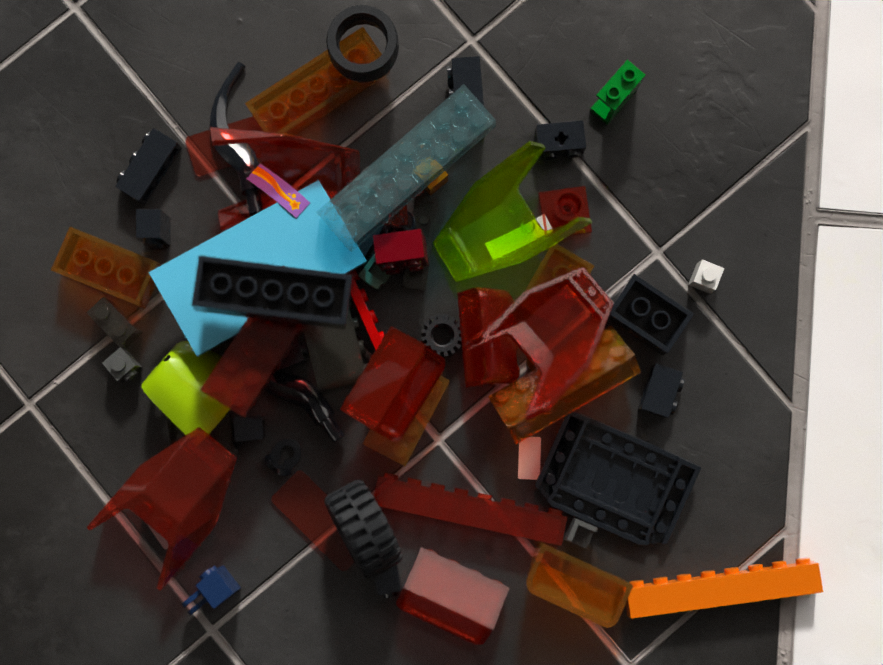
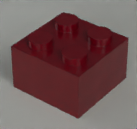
M421 229L373 235L376 264L387 275L399 274L400 270L409 269L411 272L422 271L424 267L429 266L426 239Z

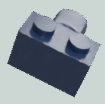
M224 565L219 568L213 566L199 576L201 581L196 584L198 591L181 605L185 608L202 595L204 598L187 613L191 616L207 602L215 609L241 587Z

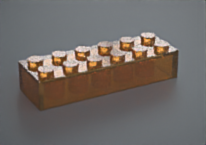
M361 27L339 43L343 57L349 62L356 64L371 63L382 55L364 27ZM326 50L245 104L272 146L276 148L382 78L365 83L347 79L333 66L328 50Z
M611 325L491 394L488 398L515 444H518L641 372L634 353Z

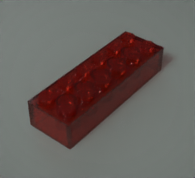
M247 318L200 390L208 397L245 419L306 325Z

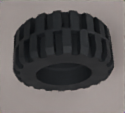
M354 480L326 496L324 503L351 557L365 578L372 579L400 563L403 555L399 544L379 505L363 481Z

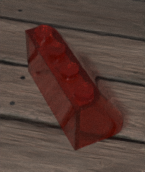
M474 287L457 293L466 388L516 383L520 376V369L517 365L516 354L518 347L514 334L515 320L512 314V296L507 290Z
M391 326L384 335L376 352L371 356L363 373L358 377L355 386L346 397L340 410L387 439L397 442L405 435L445 368V359L427 345Z
M421 547L396 605L402 611L466 641L482 645L494 630L509 587L504 586L498 580H491L483 576L477 570L465 568L455 560L446 559L438 555L434 550Z

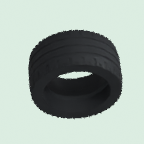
M356 5L344 9L333 19L327 32L326 44L330 60L337 71L347 79L363 83L378 80L385 76L396 62L399 51L397 30L387 14L376 7ZM367 24L377 27L383 32L386 38V48L379 59L367 64H356L349 62L343 57L339 43L341 37L348 29L356 25Z

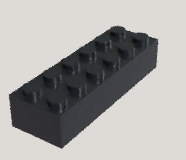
M199 255L191 306L194 311L345 330L352 275Z

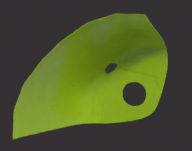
M181 341L168 352L141 385L151 401L195 446H198L232 408L252 382L255 375L253 372L211 350L197 357L188 341ZM169 355L170 359L168 361H164V359Z

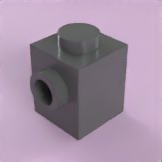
M121 347L102 362L117 381L124 383L135 378L138 375L137 371L142 368L127 349Z

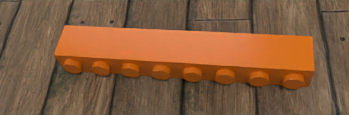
M810 558L795 559L796 563L787 564L786 561L772 562L771 567L754 564L749 565L748 570L739 571L738 567L724 569L725 573L715 574V571L700 572L701 576L691 577V574L677 575L675 580H668L667 577H658L653 579V583L644 584L643 580L631 581L629 586L623 587L627 616L632 619L822 593L823 586L819 563L810 561Z

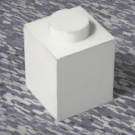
M702 259L696 264L688 285L710 294L717 289L724 268Z

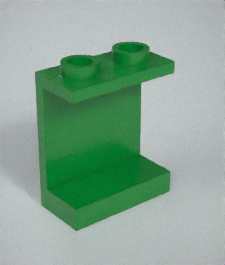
M627 59L596 95L599 99L591 107L590 111L608 125L637 92L645 74Z

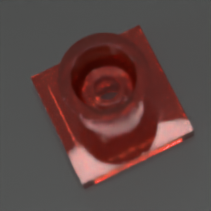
M585 186L539 192L545 239L592 232ZM563 207H568L571 211L566 212ZM545 216L547 217L554 231L549 235L547 234Z

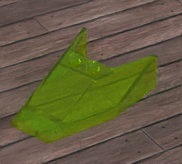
M528 141L477 180L434 240L435 248L456 282L526 262L592 223L590 218L577 217L567 225L543 230L519 192V186L545 150L543 144Z

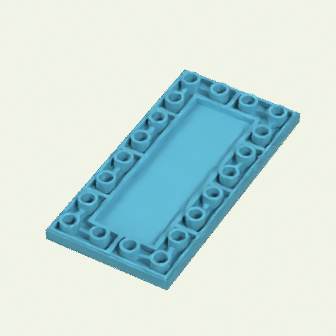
M319 180L298 191L310 204L297 218L277 202L149 272L197 357L264 321L263 319L194 311L191 304L199 255L347 274L367 263V260Z

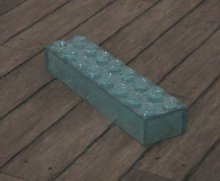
M463 84L316 213L348 250L352 252L496 127V120Z

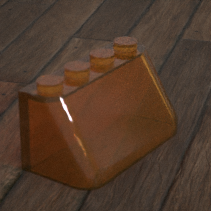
M540 540L534 550L526 578V586L532 594L603 627H612L618 622L634 586L623 578Z

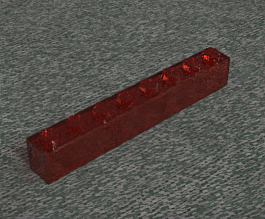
M384 473V477L378 476L374 498L380 507L562 546L567 517L562 515V510L548 508V512L538 510V505L525 503L524 507L515 505V500L501 498V502L491 500L492 495L478 493L477 497L468 495L469 490L455 488L454 492L445 490V485L431 482V487L421 485L422 480L408 478L407 482L398 480L399 475Z

